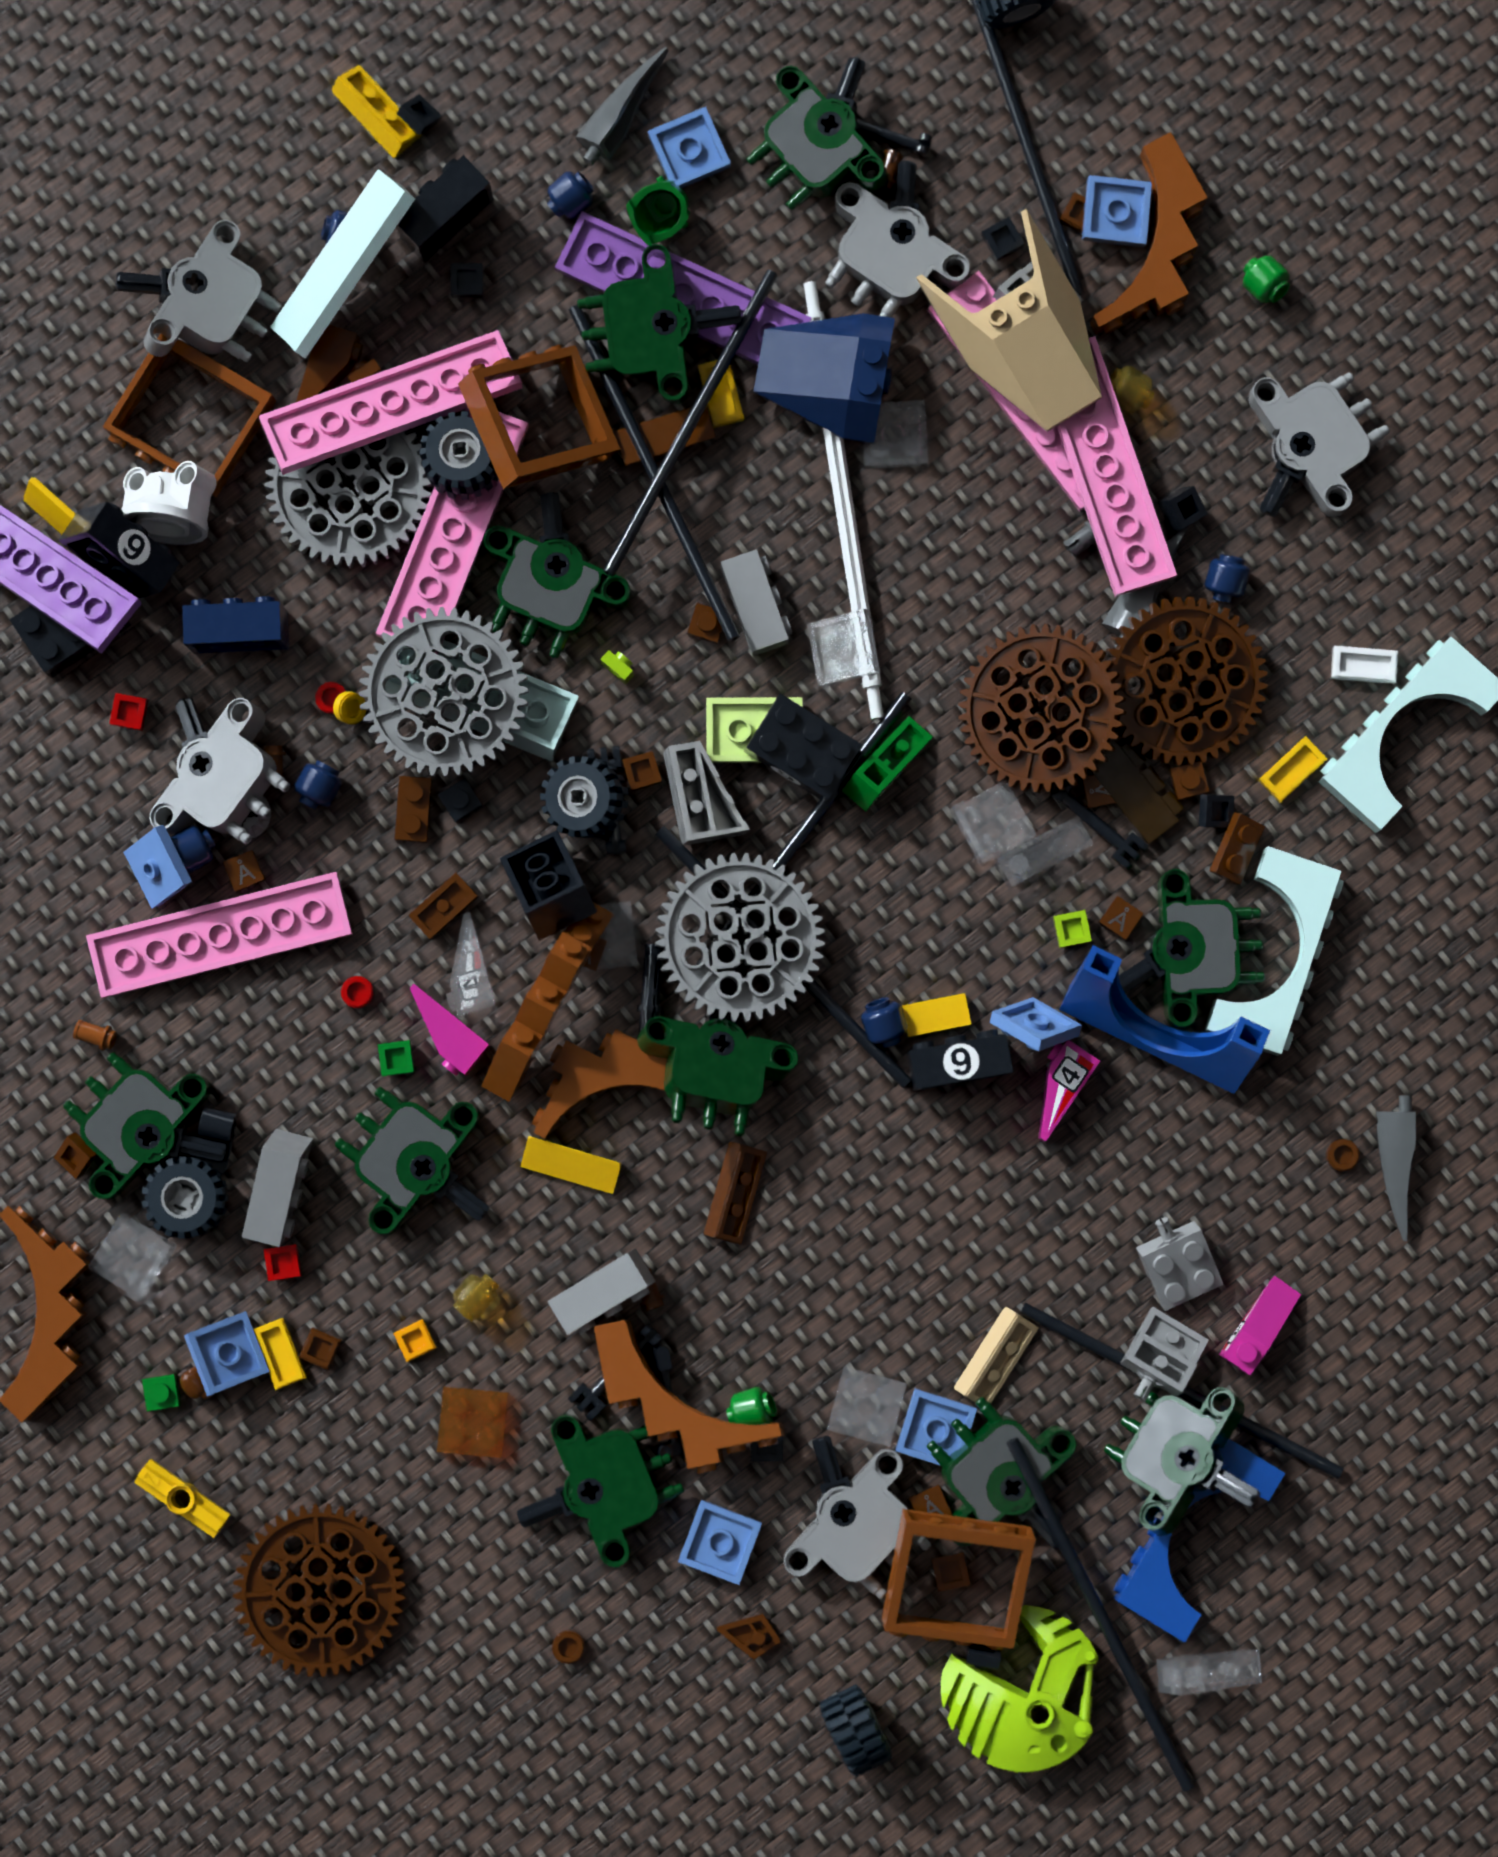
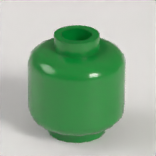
M1263 256L1259 259L1256 257L1252 258L1243 269L1245 273L1242 282L1244 288L1261 303L1278 302L1290 288L1289 272L1272 256Z
M753 1387L733 1394L730 1400V1407L726 1409V1413L731 1423L749 1425L772 1424L773 1417L777 1415V1407L769 1391L765 1392L760 1387Z

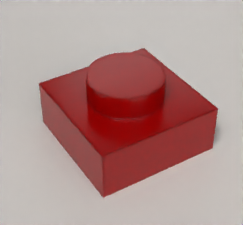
M115 693L109 724L115 727L143 731L149 700L147 698Z
M297 1244L263 1249L268 1281L302 1276Z

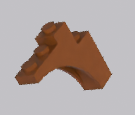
M615 1029L613 1035L607 1032L599 1047V1050L604 1052L601 1058L567 1040L563 1046L558 1044L549 1061L554 1063L552 1070L563 1076L561 1080L556 1078L553 1080L546 1096L551 1098L546 1109L540 1107L532 1121V1125L536 1126L533 1133L547 1139L554 1126L571 1108L589 1096L604 1090L624 1086H644L665 1091L664 1077L667 1059L644 1053L639 1048L637 1039Z

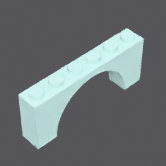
M1452 637L1444 643L1439 639L1428 650L1426 654L1430 657L1423 666L1417 663L1405 676L1409 682L1402 689L1396 686L1384 699L1388 705L1383 711L1379 713L1375 710L1364 721L1363 725L1366 727L1364 732L1359 737L1354 733L1341 747L1346 752L1338 760L1332 757L1320 770L1324 776L1318 782L1375 833L1380 831L1402 807L1388 789L1380 767V744L1383 733L1392 717L1404 706L1424 699L1439 698L1456 701L1468 706L1481 716L1488 712L1498 701V678Z
M1269 846L1263 849L1253 880L1261 882L1274 890L1291 909L1300 936L1297 962L1285 983L1263 999L1252 1002L1214 1000L1204 1028L1205 1032H1214L1227 1028L1242 1016L1270 1030L1263 1048L1264 1052L1278 1056L1282 1054L1283 1050H1289L1294 1035L1289 1030L1293 1019L1298 1020L1301 1015L1304 1002L1299 1000L1303 989L1308 990L1314 972L1309 969L1313 958L1318 959L1321 954L1324 941L1319 939L1323 928L1328 929L1334 911L1329 910L1332 899H1338L1344 881L1339 879L1342 871Z

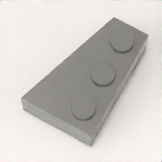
M695 741L668 746L663 755L681 843L685 846L747 833L750 828L734 805L733 798L726 791L719 778L720 775L701 742Z
M275 1129L266 1141L260 1155L242 1238L280 1247L285 1238H291L295 1225V1219H291L294 1208L297 1209L300 1203L302 1190L299 1188L302 1178L304 1179L309 1165L308 1156L313 1138Z

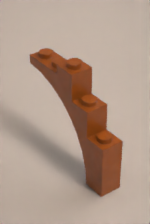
M1171 132L1143 146L1140 153L1142 163L1150 182H1152L1151 189L1154 198L1155 228L1150 252L1144 266L1132 284L1112 304L1092 317L1090 325L1096 335L1102 331L1109 334L1123 325L1121 321L1130 316L1137 319L1151 310L1149 306L1153 307L1157 316L1164 312L1167 315L1174 314L1185 306L1183 302L1186 301L1189 293L1173 265L1176 264L1177 268L1192 261L1198 244L1183 217L1189 220L1199 215L1203 211L1202 207H1204L1208 197Z
M594 902L597 913L568 926L550 950L538 978L525 996L514 1022L501 1040L481 1087L510 1102L524 1080L561 1005L614 916L612 912Z
M8 1205L0 1213V1217L15 1234L27 1256L35 1283L37 1304L35 1330L27 1358L14 1382L0 1398V1402L23 1423L29 1421L83 1365L78 1360L80 1354L70 1344L65 1343L63 1345L61 1341L87 1315L82 1309L85 1304L73 1292L67 1294L65 1291L92 1263L86 1258L89 1255L88 1251L75 1241L72 1244L70 1241H63L56 1247L54 1245L57 1242L56 1238L45 1228L39 1230L31 1222L34 1217L28 1210L21 1205L18 1208L15 1205Z
M630 1320L594 1326L608 1403H618V1408L623 1409L637 1406V1399L641 1398L648 1436L657 1435L658 1441L677 1438L676 1431H680L688 1469L697 1468L698 1474L717 1470L716 1463L724 1462L723 1448H726L727 1454L745 1451V1444L758 1441L759 1447L778 1444L777 1437L785 1436L783 1423L763 1425L731 1423L708 1416L685 1404L668 1390L650 1369L638 1347Z

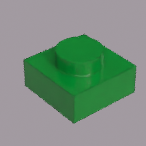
M411 1040L378 1044L382 1077L415 1072Z
M176 1374L142 1379L146 1411L181 1406Z

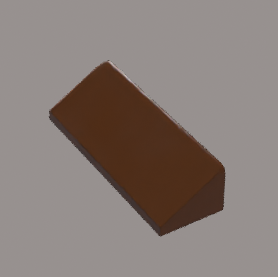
M692 407L638 423L653 457L668 452ZM707 407L685 447L716 437ZM626 428L615 430L614 433L624 464L629 465L641 461Z
M729 1142L705 1225L704 1235L739 1245L742 1244L767 1156L766 1151Z

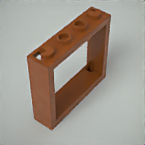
M160 334L157 338L160 341H167L163 334ZM178 339L169 353L257 404L256 409L214 475L216 478V488L212 496L217 498L261 427L259 416L270 412L276 400L271 393ZM148 353L106 420L103 428L110 435L108 440L118 447L124 449L128 445L136 450L135 456L145 463L151 465L155 461L164 467L162 472L175 473L180 463L123 430L124 425L168 356L167 354L162 357H156Z
M555 345L541 354L531 351L513 361L510 357H506L488 367H485L484 364H478L468 369L469 374L458 383L503 489L605 462L620 450L576 345L562 348V345ZM558 365L592 444L520 463L486 383Z
M902 1509L882 1614L884 1630L898 1637L915 1635L921 1636L928 1641L952 1640L963 1646H969L974 1643L985 1645L994 1650L1014 1649L1035 1544L1032 1528L1030 1526ZM913 1535L1020 1550L1004 1628L898 1614Z

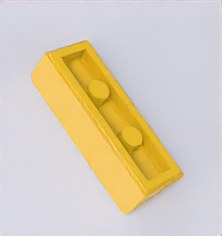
M360 65L337 77L332 88L333 94L391 157L399 156L422 135H418L396 114L399 110L398 105Z
M31 477L29 479L24 494V501L62 535L76 513L37 478Z
M528 1136L520 1167L613 1194L622 1163Z

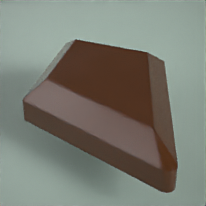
M763 1613L716 1627L720 1634L754 1660L781 1642V1639Z

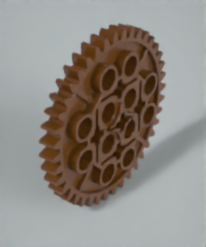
M1174 597L1172 605L1168 599H1161V609L1156 603H1150V613L1144 609H1139L1140 620L1128 617L1127 619L1131 627H1119L1123 637L1111 638L1114 644L1117 645L1116 649L1106 648V652L1112 656L1111 661L1114 662L1109 672L1117 671L1120 673V676L1113 682L1124 685V689L1117 692V695L1126 698L1125 702L1118 704V708L1127 711L1125 715L1117 716V720L1125 724L1119 736L1125 738L1131 735L1128 742L1130 747L1140 743L1138 753L1145 754L1150 749V759L1156 760L1161 754V762L1167 764L1173 758L1175 765H1181L1184 758L1187 764L1194 765L1195 756L1199 761L1205 763L1207 753L1212 758L1217 759L1218 748L1228 753L1230 752L1228 742L1239 745L1240 742L1237 734L1247 736L1249 733L1244 725H1255L1256 722L1251 717V714L1262 712L1255 705L1256 702L1266 700L1264 696L1258 694V691L1268 688L1267 684L1259 682V678L1268 675V672L1258 669V666L1265 663L1266 660L1256 658L1255 656L1262 650V647L1251 646V643L1256 639V635H1244L1249 628L1248 624H1242L1237 627L1240 616L1233 615L1228 619L1230 609L1223 608L1218 612L1217 602H1212L1207 608V601L1204 598H1200L1195 606L1194 597H1187L1184 604L1181 597ZM1182 621L1186 625L1187 631L1183 638L1178 639L1174 634V627L1178 622ZM1150 634L1155 635L1158 641L1156 649L1152 652H1149L1145 647V639ZM1221 638L1227 642L1228 646L1226 653L1222 656L1218 655L1215 650V645ZM1169 644L1171 646H1183L1174 653L1175 659L1162 656L1170 650ZM1191 651L1197 653L1199 661L1196 667L1191 669L1186 664V657ZM1210 661L1219 664V667L1215 669L1216 675L1207 673V669L1211 667ZM1162 664H1166L1170 671L1169 677L1165 681H1160L1157 677V669ZM1232 668H1236L1239 672V680L1234 685H1231L1227 680L1228 672ZM1182 675L1189 676V680L1185 682L1186 687L1179 686L1178 682L1182 680ZM1136 676L1140 680L1141 686L1137 693L1131 694L1128 690V682L1132 677ZM1206 680L1210 684L1211 690L1207 697L1202 698L1198 693V687L1201 682ZM1152 686L1161 689V693L1157 695L1158 701L1149 699L1148 695L1152 693ZM1177 693L1180 695L1182 703L1179 709L1173 711L1169 706V699L1173 694ZM1193 703L1200 706L1205 705L1198 712L1199 717L1187 716L1194 709ZM1149 706L1153 716L1148 723L1144 724L1140 720V712L1144 707ZM1219 710L1223 717L1222 722L1218 727H1213L1210 722L1211 714ZM1186 723H1190L1194 729L1192 737L1188 740H1184L1181 736V729Z
M1032 624L1030 634H1028L1025 628L1019 627L1018 637L1008 631L1006 632L1007 642L997 637L995 639L996 649L990 646L985 647L989 655L987 658L980 655L976 656L981 664L980 667H969L971 672L975 674L974 678L964 677V681L970 685V689L960 690V693L968 698L967 701L958 703V706L967 709V713L961 714L958 718L968 722L967 725L960 729L961 732L971 734L964 742L966 745H976L970 754L971 756L982 755L978 765L984 767L990 764L987 774L994 775L999 771L997 781L1003 783L1009 778V787L1015 788L1020 782L1021 790L1027 792L1032 784L1033 791L1040 793L1044 784L1046 791L1053 793L1054 783L1062 791L1066 789V780L1071 785L1077 786V775L1088 780V768L1098 772L1099 768L1096 761L1108 762L1104 751L1114 752L1116 750L1110 744L1111 739H1121L1114 730L1115 728H1123L1125 724L1117 720V716L1127 713V711L1118 708V704L1125 702L1126 698L1117 695V692L1124 689V685L1113 682L1120 676V673L1117 671L1109 672L1114 662L1111 660L1102 662L1107 653L1104 650L1095 652L1097 643L1094 641L1085 645L1087 636L1083 634L1075 639V630L1069 629L1064 635L1063 627L1057 625L1052 633L1051 626L1048 624H1044L1041 632L1037 625ZM1034 651L1037 661L1032 667L1026 668L1023 663L1024 656L1028 652ZM1078 660L1081 669L1076 676L1070 677L1067 673V666L1071 661ZM1007 669L1010 673V679L1007 684L1000 686L997 682V675L1001 670ZM1022 675L1032 678L1028 681L1030 686L1028 689L1022 686L1019 687L1022 683L1020 678ZM1051 678L1054 683L1053 690L1049 694L1043 695L1040 685L1044 679ZM1063 681L1068 685L1075 686L1072 690L1074 700L1066 695H1062L1066 691ZM1095 687L1098 692L1097 699L1093 703L1087 704L1084 700V693L1088 688ZM1024 696L1027 700V706L1022 712L1017 713L1014 709V701L1017 697ZM1038 701L1048 704L1044 708L1046 717L1036 713L1040 709ZM1068 705L1071 710L1070 717L1060 722L1057 717V711L1061 706ZM997 713L1000 717V724L996 729L990 730L987 726V720L992 714ZM1011 718L1022 722L1018 726L1020 735L1009 731L1012 728ZM1041 722L1044 727L1043 735L1038 739H1033L1030 734L1031 727L1035 723ZM1056 728L1062 731L1065 730V733L1062 735L1063 742L1052 739L1056 736L1054 731ZM1084 731L1088 736L1087 744L1082 748H1076L1074 744L1075 735ZM1014 740L1017 744V751L1013 756L1007 757L1004 753V746L1008 741ZM1058 749L1061 754L1060 762L1055 766H1050L1047 756L1051 750Z
M314 1503L312 1512L308 1513L306 1507L301 1505L299 1515L296 1516L295 1512L290 1508L287 1510V1520H284L278 1514L275 1516L277 1526L274 1527L269 1522H266L264 1526L267 1534L265 1535L259 1531L254 1534L259 1543L248 1542L246 1545L252 1554H241L240 1556L247 1565L236 1567L235 1571L243 1575V1578L233 1581L234 1585L242 1587V1590L233 1593V1598L242 1600V1603L235 1606L234 1609L237 1612H245V1615L238 1620V1623L249 1624V1627L243 1634L244 1636L255 1634L256 1637L251 1646L255 1647L262 1644L263 1648L260 1653L262 1657L271 1652L273 1653L271 1664H275L279 1659L284 1660L282 1667L284 1671L291 1664H294L296 1675L300 1673L303 1667H307L308 1677H312L315 1668H319L321 1676L325 1677L328 1667H331L333 1673L338 1675L340 1665L343 1664L349 1672L352 1669L351 1660L354 1659L359 1665H363V1653L373 1658L375 1654L372 1646L384 1647V1643L380 1638L381 1635L389 1638L392 1636L387 1625H398L399 1621L392 1614L402 1613L403 1608L395 1604V1602L405 1600L404 1594L396 1592L397 1589L405 1586V1581L396 1580L397 1576L404 1573V1569L394 1568L393 1565L400 1560V1556L389 1555L395 1545H383L387 1534L383 1533L376 1536L378 1524L375 1523L367 1528L368 1517L365 1515L359 1521L355 1520L356 1510L354 1509L348 1516H345L343 1505H340L337 1512L333 1513L331 1503H327L324 1512H320L318 1504ZM336 1533L346 1534L350 1540L349 1546L344 1550L335 1549L331 1543L332 1536ZM290 1536H297L303 1541V1549L298 1553H291L285 1547V1540ZM313 1547L314 1549L302 1562L303 1564L300 1569L302 1570L303 1574L299 1575L298 1573H294L292 1576H289L288 1579L279 1588H277L280 1582L288 1574L287 1572L290 1567L287 1564V1562L291 1561L295 1563L298 1560H301L304 1557V1555ZM360 1555H369L374 1560V1566L370 1571L362 1572L356 1567L355 1561ZM336 1557L340 1560L344 1557L348 1558L347 1566L352 1574L345 1570L336 1572L334 1570L336 1563L333 1559ZM312 1559H324L328 1566L327 1571L321 1575L312 1573L309 1568V1563ZM275 1561L280 1565L281 1574L277 1578H268L264 1575L263 1565L266 1562ZM341 1579L347 1580L352 1586L351 1593L344 1597L338 1596L333 1589L335 1582ZM324 1582L327 1585L325 1592L328 1595L325 1597L322 1594H319L317 1597L313 1596L314 1587L311 1584L320 1585ZM291 1583H300L305 1588V1596L298 1600L290 1599L287 1595V1587ZM362 1591L351 1605L349 1613L352 1616L350 1618L343 1616L341 1619H338L326 1632V1629L336 1619L338 1613L336 1606L339 1604L344 1607ZM369 1601L376 1606L377 1611L373 1617L363 1618L360 1616L358 1606L362 1602ZM319 1604L325 1605L330 1611L329 1618L322 1622L315 1620L311 1614L312 1608ZM292 1607L295 1610L300 1607L304 1608L303 1617L306 1620L303 1622L299 1619L295 1622L291 1621L292 1613L289 1609ZM269 1608H278L283 1613L282 1622L276 1625L268 1623L265 1618V1612ZM343 1626L351 1628L354 1632L353 1640L349 1643L338 1641L336 1638L337 1629ZM297 1629L304 1631L308 1637L307 1643L303 1646L293 1645L289 1639L292 1631Z

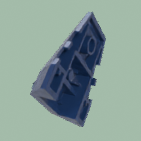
M862 313L764 329L754 393L788 411L791 410L815 425H820L842 439L874 444L895 318Z

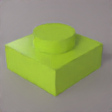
M608 650L600 659L601 664L625 685L634 676L633 670L630 668L633 663L621 652L618 651L614 655Z
M1086 910L1053 916L1059 948L1092 942Z

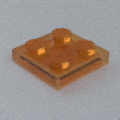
M444 1386L437 1452L502 1458L509 1392Z

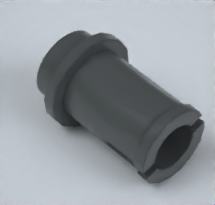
M1088 521L1084 522L1085 526L1063 542L1074 558H1077L1080 553L1096 542Z

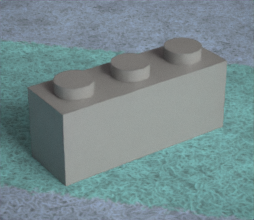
M756 549L721 561V570L752 657L787 645L789 642L787 635L792 634V629L787 616H780L777 605L782 604L777 587H770L767 575L771 574V570L766 556L759 557Z
M635 1248L547 1302L567 1335L576 1329L581 1335L596 1326L593 1320L596 1317L604 1314L607 1319L622 1310L623 1307L620 1303L629 1297L634 1303L649 1294L650 1292L647 1287L656 1281Z

